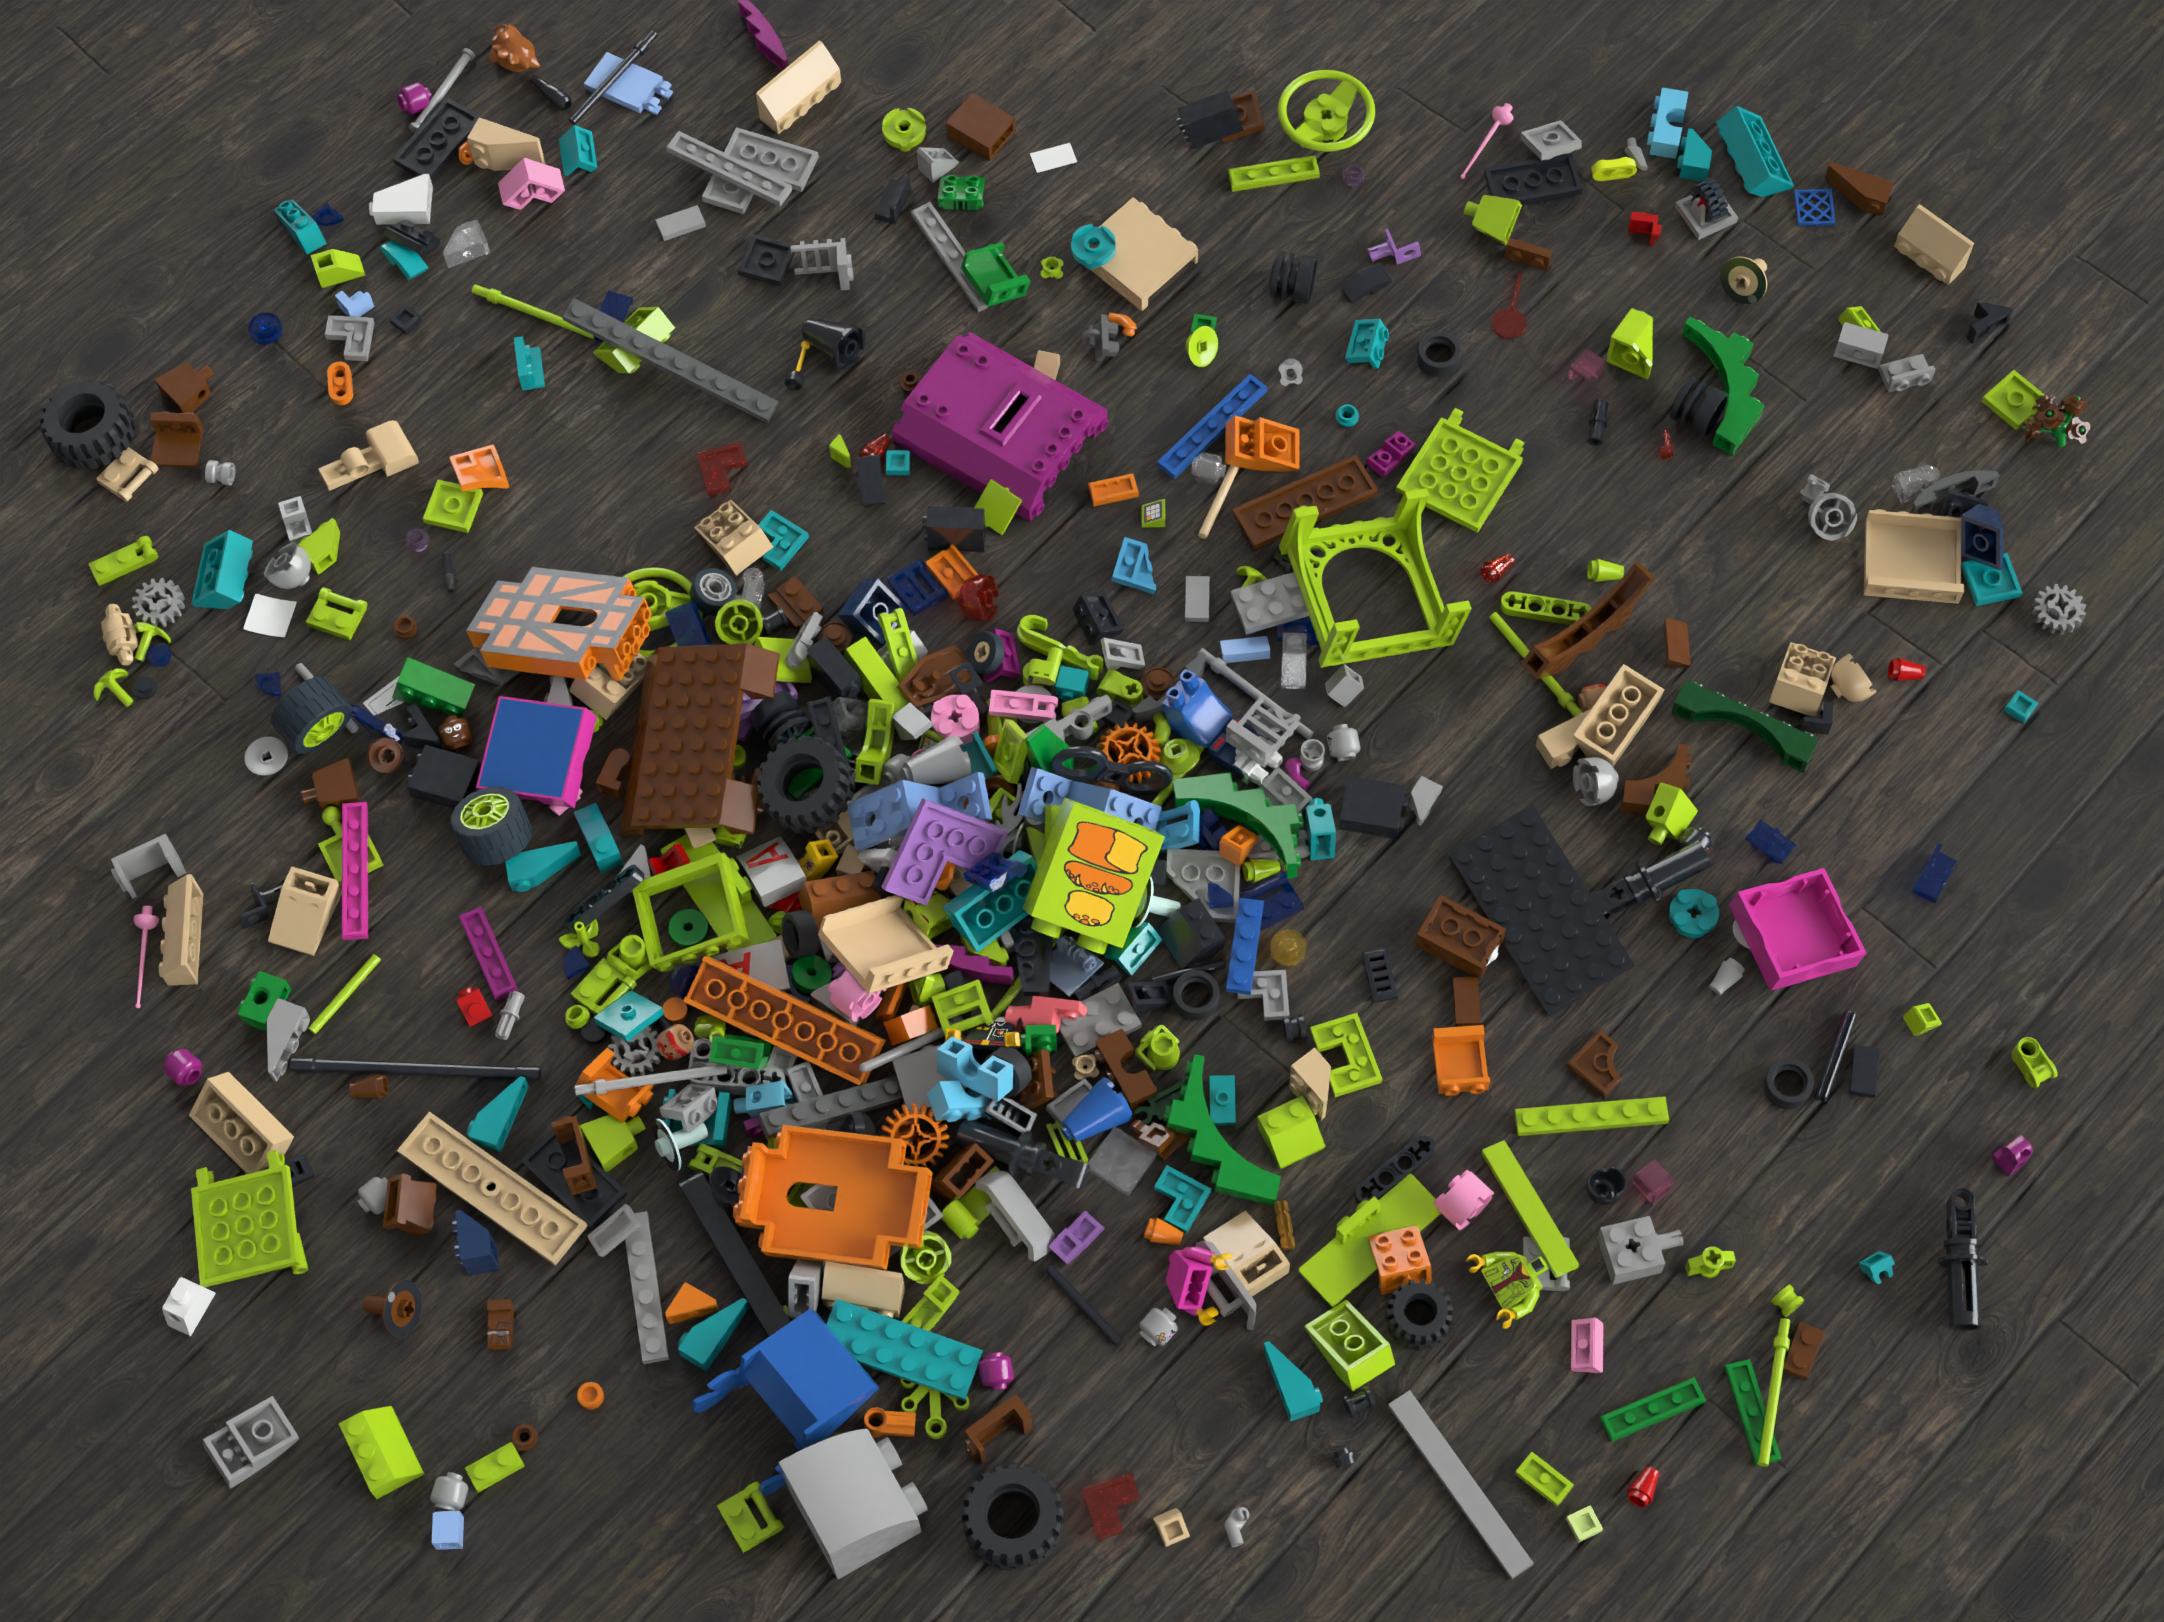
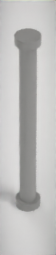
M468 48L463 49L462 56L433 95L429 105L423 109L416 121L411 122L409 125V129L413 133H416L430 117L469 60L474 59L475 54Z

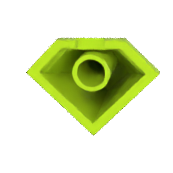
M1631 308L1611 336L1606 362L1648 380L1652 368L1653 317L1643 311Z

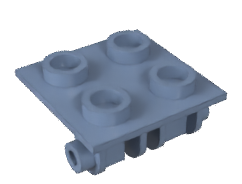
M1060 935L1055 941L1057 948L1052 952L1050 982L1070 996L1104 962L1086 948L1077 945V941L1070 936Z

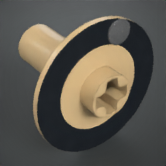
M1747 257L1730 259L1724 264L1720 273V281L1725 293L1734 301L1742 304H1752L1759 301L1767 289V278L1764 273L1767 270V265L1762 259L1752 260Z

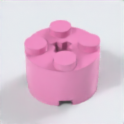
M950 695L934 703L931 712V722L934 724L932 726L933 732L943 738L952 735L958 736L963 743L959 745L960 747L973 741L972 733L977 732L979 735L978 709L967 695Z
M847 968L839 980H834L828 987V991L831 993L830 1002L854 1022L858 1021L857 1018L859 1016L864 1019L870 1015L882 1000L879 996L881 990L868 994Z
M1466 1170L1461 1176L1457 1175L1449 1183L1448 1187L1450 1190L1446 1194L1442 1193L1433 1205L1458 1230H1462L1469 1224L1466 1219L1476 1217L1492 1199L1491 1195L1494 1192L1476 1175Z

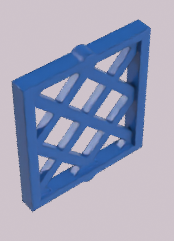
M1832 189L1794 191L1798 226H1835ZM1800 194H1810V196L1806 199ZM1816 194H1826V195H1825L1823 198H1820V197H1819L1818 195H1816ZM1814 197L1819 202L1814 205L1809 200ZM1805 204L1812 207L1808 212L1802 208ZM1820 204L1827 207L1824 212L1818 208ZM1814 210L1820 214L1817 218L1811 215ZM1800 211L1805 214L1802 218L1800 217ZM1828 211H1830L1831 217L1826 214ZM1809 217V218H1810L1811 220H1813V221H1803V220H1804L1805 218ZM1822 217H1825V218H1826L1827 220H1829V221H1819V220H1820Z

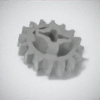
M161 578L159 583H156L154 579H151L150 585L142 584L143 590L136 589L138 597H132L135 604L132 608L139 621L142 620L148 624L152 623L155 627L158 626V623H161L163 627H166V621L169 620L174 623L173 617L175 615L181 617L182 614L179 609L185 608L183 603L185 597L178 585L175 586L172 580L166 583L164 578Z
M2055 584L2052 590L2049 586H2046L2043 592L2039 591L2032 605L2034 606L2032 614L2038 615L2035 620L2036 623H2044L2042 626L2043 630L2050 627L2052 634L2055 630H2059L2060 634L2063 635L2066 629L2071 633L2075 627L2078 628L2086 615L2084 612L2086 604L2081 603L2082 596H2075V589L2069 592L2067 591V585L2063 589H2059L2058 584Z
M648 1026L628 1042L612 1035L611 1039L614 1044H609L608 1048L615 1053L611 1060L614 1061L613 1066L617 1069L621 1067L620 1071L624 1074L630 1071L631 1077H635L636 1072H640L641 1076H644V1070L646 1069L653 1072L652 1064H660L657 1056H662L657 1047V1031L651 1032V1028ZM648 1040H649V1041L651 1042V1044H652V1051H650L649 1048L647 1047V1046H648V1043H647ZM620 1049L624 1052V1059L620 1057Z

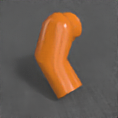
M467 140L458 148L459 160L466 165L473 161Z
M1109 313L1108 321L1118 323V326L1124 327L1123 335H1135L1137 326L1130 317Z

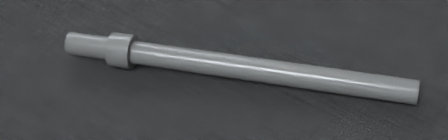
M1204 648L1198 652L1197 656L1202 652L1206 655V663L1211 666L1210 669L1217 674L1221 673L1256 701L1260 696L1265 698V701L1261 704L1265 708L1274 709L1277 707L1285 711L1227 667V663L1221 658H1215ZM1301 722L1295 729L1307 740L1314 733Z
M726 1064L608 1081H605V1078L594 1080V1083L574 1085L576 1095L589 1093L600 1095L607 1094V1091L727 1074Z

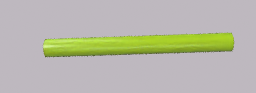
M373 954L309 1026L308 1029L313 1034H317L381 961L378 956Z

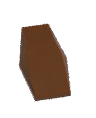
M957 645L924 656L897 688L907 702L916 708L936 702L952 695L958 690L949 676V672L968 660ZM966 670L958 673V679L962 683H965L971 677V674Z

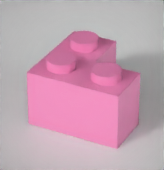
M523 158L498 183L503 205L522 210L533 198L553 203L565 191L560 169Z

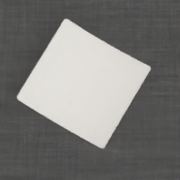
M255 594L243 629L264 635L285 637L297 602Z

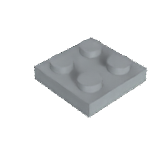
M1561 120L1521 132V140L1541 160H1549L1555 156L1568 154L1582 148V140Z

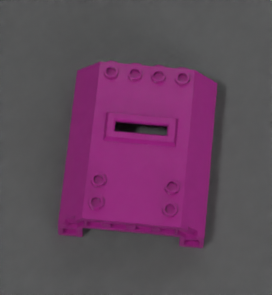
M969 332L965 337L961 335L955 337L904 401L901 408L904 414L900 423L896 422L894 424L892 436L893 443L910 451V453L981 494L991 479L1002 487L1009 488V492L1022 500L1015 514L1031 522L1035 515L1039 516L1044 508L1043 492L1047 487H1052L1060 470L1066 469L1070 457L1074 453L1077 454L1084 439L1087 436L1095 438L1099 432H1103L1109 420H1107V409ZM1020 394L1028 398L1001 434L993 430Z

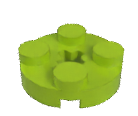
M900 108L894 109L883 119L882 133L885 141L901 151H909L912 147L920 144L926 136L925 119L915 109L907 108V110L901 111ZM908 126V130L901 131L900 127Z

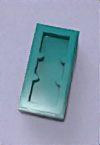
M1235 1075L1210 1076V1117L1214 1125L1236 1126Z

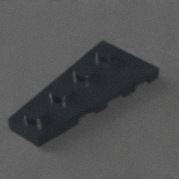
M1029 914L1011 927L1024 996H1049L1053 937L1032 929L1031 925L1035 917Z

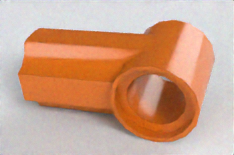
M878 1407L871 1408L865 1413L864 1429H868L874 1438L881 1437L882 1435L914 1437L916 1413L884 1411ZM873 1418H879L883 1423L879 1427H873L869 1424V1421Z

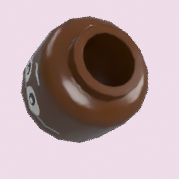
M453 715L445 718L444 723L439 727V734L444 748L455 753L470 747V743L473 741V734L468 720Z

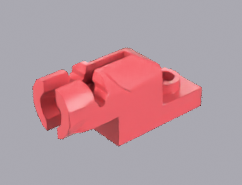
M1033 996L1031 1005L1009 1006L1006 1011L1005 1022H1011L1014 1031L1022 1032L1023 1029L1026 1031V1025H1056V1033H1058L1062 1017L1076 1020L1077 1017H1086L1087 1007L1080 1001Z

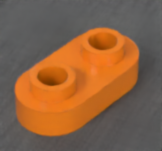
M335 362L327 370L328 391L333 403L345 405L353 398L352 373L346 363Z

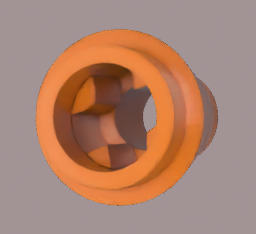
M1150 1218L1144 1233V1238L1149 1239V1242L1177 1246L1180 1245L1183 1231L1159 1218H1156V1220Z

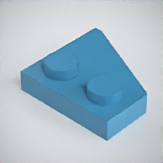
M1124 537L1111 581L1147 593H1155L1156 584L1153 582V570L1148 559L1147 544Z

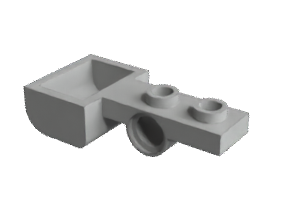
M1107 694L1101 698L1096 697L1085 707L1072 710L1067 717L1058 722L1053 718L1044 724L1063 741L1064 738L1070 735L1079 740L1087 739L1093 732L1092 723L1112 712V701ZM1081 722L1087 724L1085 727L1076 726L1078 723ZM1035 728V729H1033L1032 731L1026 733V735L1029 736V735H1030L1034 730H1036L1037 728Z

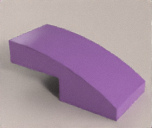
M1085 1210L1068 1229L1065 1228L1049 1247L1065 1263L1069 1264L1105 1228Z

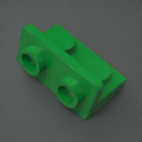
M1026 1025V1034H1021L1022 1055L1028 1057L1032 1055V1052H1037L1041 1049L1049 1051V1054L1052 1051H1057L1056 1025Z

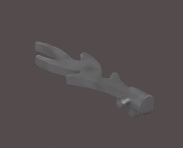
M1021 784L1017 785V795L1011 806L1007 805V795L1003 797V824L1001 825L998 820L995 821L996 826L1004 828L1009 832L1008 835L1019 826L1024 817L1019 814L1014 816L1021 799ZM1013 837L1005 839L993 868L1003 863V853L1007 846L1014 841Z

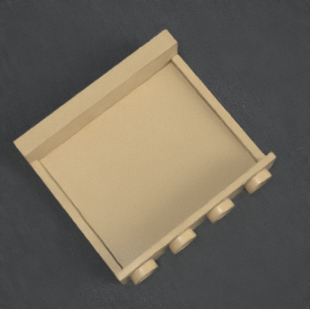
M1132 198L1101 225L1107 227L1115 236V256L1108 263L1090 270L1139 310L1143 311L1148 306V298L1188 262L1192 261L1195 264L1198 262V249L1193 242L1183 238L1177 229L1168 226L1162 217L1153 214L1143 202H1138L1135 198ZM1089 243V248L1095 249L1099 244Z
M1882 509L1869 510L1865 521L1864 595L1959 604L1964 593V584H1961V518L1933 516L1928 513L1909 514L1905 511L1886 512Z
M899 895L889 896L882 900L869 902L835 914H829L823 917L818 936L868 994L948 968L953 954V950L949 945L937 948L901 908L904 897Z

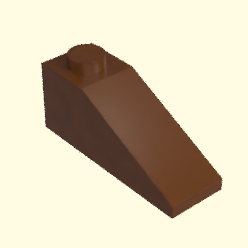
M1829 162L1825 175L1826 180L1860 209L1871 214L1883 216L1894 182L1833 162Z

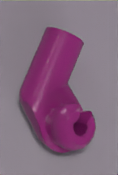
M1297 757L1288 759L1285 764V773L1306 791L1310 782L1300 776L1301 760Z

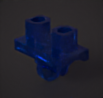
M1210 807L1202 811L1199 816V843L1190 846L1192 848L1200 846L1202 850H1206L1208 848L1206 841H1208L1213 849L1219 851L1220 840L1229 831L1223 825L1214 831L1211 830L1210 826L1217 822L1219 818Z
M1762 820L1758 821L1745 839L1751 846L1761 850L1771 857L1774 862L1781 865L1797 845L1782 835L1779 828L1776 827L1774 829Z

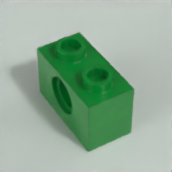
M259 971L256 978H253L249 984V992L245 1000L243 999L239 1004L238 1016L244 1024L267 1032V1018L277 999L286 1001L291 991L287 981ZM267 998L263 1004H257L260 999Z

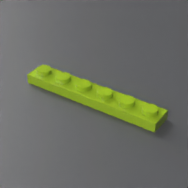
M1666 1097L1515 1109L1514 1112L1517 1136L1668 1124L1669 1122Z

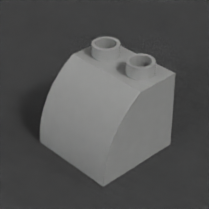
M868 1429L850 1431L820 1441L779 1462L788 1490L837 1579L844 1577L921 1533L917 1516L927 1511V1506L913 1482L902 1488L899 1486L892 1470L901 1466L902 1462L888 1437L875 1443Z

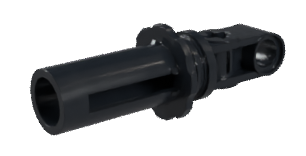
M1696 841L1648 866H1643L1640 861H1637V871L1631 874H1624L1622 880L1590 895L1605 919L1634 904L1640 906L1643 904V901L1650 898L1655 903H1659L1660 898L1658 895L1661 894L1660 892L1712 867V864L1702 844ZM1618 894L1622 899L1617 900V898H1614V895Z
M966 1118L962 1122L956 1137L957 1147L964 1148L976 1143L992 1159L1008 1164L1010 1175L1013 1177H1017L1022 1171L1031 1177L1041 1173L1082 1190L1091 1165L1075 1159H1068L1046 1151V1144L1033 1142L1032 1132L1028 1130L1022 1133L1020 1137H1016L980 1124V1122L968 1121ZM1050 1162L1057 1164L1055 1169L1049 1167Z
M1963 1187L1954 1190L1946 1201V1234L1948 1239L1943 1242L1946 1256L1940 1257L1938 1264L1941 1267L1947 1268L1949 1326L1953 1330L1970 1331L1982 1327L1979 1268L1988 1265V1259L1979 1255L1981 1242L1976 1239L1977 1221L1975 1217L1974 1195L1969 1189ZM1955 1197L1962 1198L1966 1206H1958L1955 1202ZM1962 1268L1965 1272L1966 1311L1963 1308Z

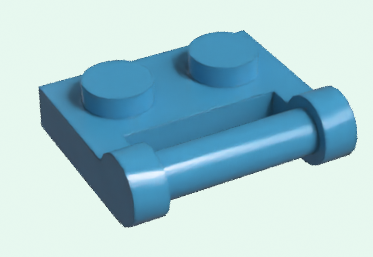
M1192 800L1186 802L1184 806L1168 811H1160L1155 831L1165 836L1159 854L1167 853V849H1180L1199 843L1200 808L1197 801ZM1188 814V819L1167 825L1168 820Z

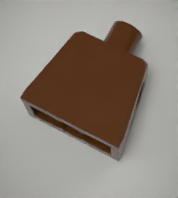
M183 363L154 380L159 391L180 413H193L210 396L211 391L206 381L215 374L207 364L196 371L189 363Z
M348 758L313 772L314 786L301 790L304 803L318 800L322 811L330 806H334L341 811L342 804L361 802L353 767Z

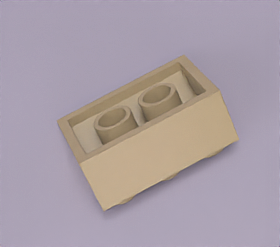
M1919 204L1899 232L1894 247L1900 253L1914 260L1918 266L1932 273L1936 279L1949 285L1965 269L1974 243Z
M829 1261L825 1262L822 1301L823 1305L827 1306V1309L832 1311L836 1299L890 1318L900 1317L905 1293L902 1273Z

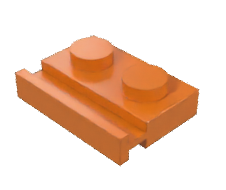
M953 544L946 551H941L925 562L927 569L952 599L970 589L976 582L979 583L981 581L978 573Z

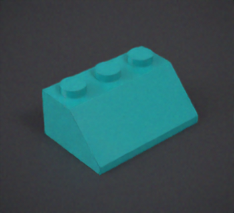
M228 530L204 544L191 603L192 606L229 609L242 601L244 597V582L248 577V563L253 554L251 550L252 540Z

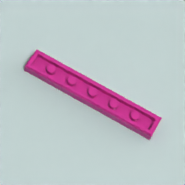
M367 802L342 804V939L344 941L368 939Z

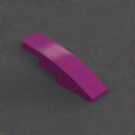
M738 0L740 15L747 21L748 32L755 37L757 50L783 71L789 66L788 58L772 26L749 0Z
M935 945V946L938 948V947H942V946H945V945ZM949 945L953 950V954L948 968L945 969L946 971L952 973L961 970L962 976L966 978L1014 986L1015 975L1012 967L992 966L988 956H969L965 946Z

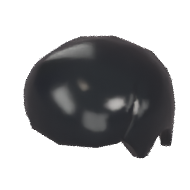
M1612 1166L1607 1170L1597 1168L1588 1176L1585 1189L1590 1199L1602 1205H1613L1623 1197L1627 1189V1179L1624 1173L1616 1167Z

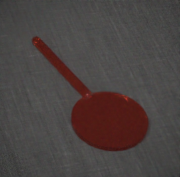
M1519 273L1511 308L1502 309L1493 317V329L1503 338L1519 337L1526 329L1524 315L1515 310L1522 273Z

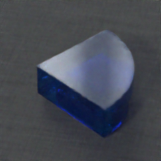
M328 203L311 216L316 224L322 226L335 225L344 220L343 216Z
M279 672L255 675L257 684L263 692L271 696H281Z
M1208 883L1209 909L1234 907V901L1230 893L1218 884Z
M577 945L570 949L564 960V971L568 980L589 968L588 962Z

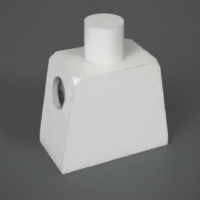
M180 1277L162 1308L167 1325L191 1336L216 1293Z

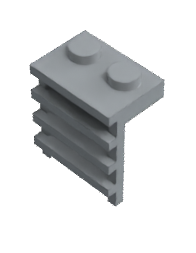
M841 238V242L832 243V239H827V243L818 244V240H813V244L806 245L804 241H800V245L791 246V252L801 251L803 268H794L795 275L838 272L841 290H850L849 281H853L854 277L851 254H847L845 238ZM828 249L830 266L821 265L819 250ZM814 250L816 267H808L806 251Z
M1260 696L1238 723L1232 719L1227 725L1226 742L1265 768L1271 757L1276 755V751L1285 744L1289 736H1292L1300 722L1295 720L1291 726L1287 725L1260 706L1265 701V698ZM1254 712L1283 731L1284 734L1279 736L1253 718L1252 715ZM1248 723L1274 741L1275 745L1272 747L1244 728L1243 725Z

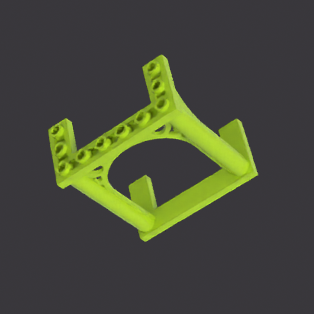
M1413 488L1405 491L1394 517H1379L1365 522L1355 521L1352 524L1346 525L1335 524L1331 527L1319 529L1313 528L1319 515L1317 506H1300L1293 510L1279 549L1282 555L1288 554L1322 651L1318 659L1321 668L1454 645L1472 608L1469 601L1446 604L1445 608L1426 559L1422 541L1421 514L1429 498L1427 488ZM1394 537L1395 544L1387 547L1383 544V538ZM1399 546H1401L1400 552H1401L1402 554H1398V553L1396 552V550L1399 548ZM1351 548H1371L1391 556L1407 572L1429 630L1353 642L1360 628L1356 619L1334 623L1322 588V573L1325 565L1336 554ZM1320 549L1325 554V557H1316L1310 550ZM1313 564H1318L1319 567L1314 568Z

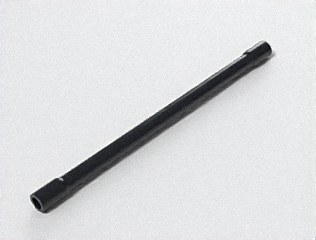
M292 1056L290 1062L291 1071L295 1072L326 1071L516 1080L522 1076L526 1078V1081H540L541 1079L540 1066L519 1065L514 1067L339 1060Z

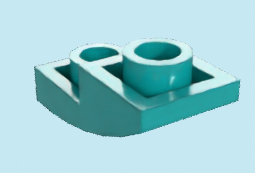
M394 240L380 247L392 266L397 264L408 281L426 272L428 266L415 251Z

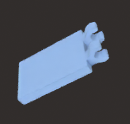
M606 52L584 82L585 89L594 92L624 59ZM632 64L602 97L640 114L643 109H646L652 114L657 115L662 108L658 106L660 100L653 97L654 94L657 93L669 99L673 91L669 90L671 84L663 81L662 76Z

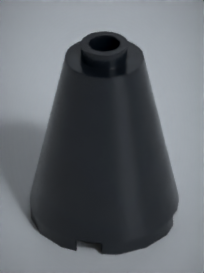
M816 318L809 319L802 326L803 338L837 368L847 370L858 362L860 357L857 355L860 349L864 350L866 341L864 331L858 326Z

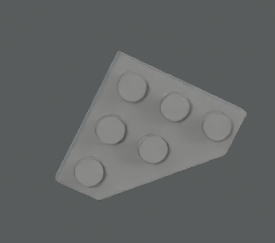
M1167 849L1166 875L1192 901L1200 898L1215 922L1236 923L1239 905L1240 867L1219 856V851Z

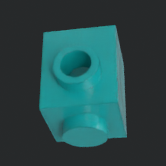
M1061 666L1055 685H1052L1056 689V697L1066 702L1085 697L1089 684V671Z

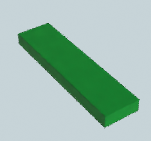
M1748 1359L1726 1364L1724 1370L1756 1467L1759 1466L1758 1460L1766 1408L1751 1361ZM1774 1433L1769 1463L1778 1462L1782 1459Z
M1695 1377L1600 1416L1599 1419L1610 1442H1613L1704 1404L1706 1399Z

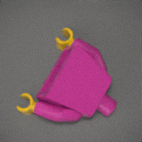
M1186 1247L1183 1250H1175L1169 1256L1170 1265L1166 1283L1176 1307L1183 1309L1193 1316L1198 1315L1202 1325L1206 1326L1216 1322L1213 1317L1219 1314L1216 1308L1202 1309L1213 1268L1211 1263L1214 1264L1217 1270H1225L1231 1268V1266L1226 1265L1224 1260L1233 1259V1256L1230 1253L1216 1256L1214 1252L1200 1247Z

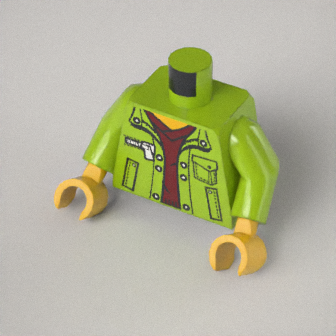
M1493 1252L1481 1255V1257L1472 1254L1467 1258L1465 1262L1474 1261L1477 1264L1476 1267H1471L1469 1272L1475 1273L1481 1266L1484 1267L1481 1271L1502 1307V1310L1497 1314L1496 1320H1499L1501 1317L1508 1319V1321L1503 1323V1328H1509L1512 1319L1518 1320L1532 1312L1539 1298V1291L1543 1288L1537 1276L1548 1270V1266L1542 1257L1539 1256L1530 1263L1525 1256L1517 1255L1515 1252Z

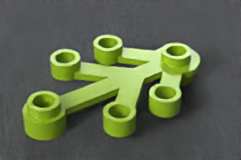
M900 1378L902 1386L906 1389H911L916 1385L913 1382L906 1384L904 1379ZM920 1385L909 1397L902 1400V1410L915 1413L917 1404L930 1392L931 1418L927 1420L925 1428L930 1438L940 1439L947 1432L946 1422L941 1418L940 1392ZM946 1395L953 1401L954 1407L958 1411H964L969 1407L968 1396L966 1397V1404L959 1406L957 1405L958 1398ZM907 1402L914 1403L912 1409H906L904 1406ZM938 1425L941 1427V1431L934 1433L932 1428Z

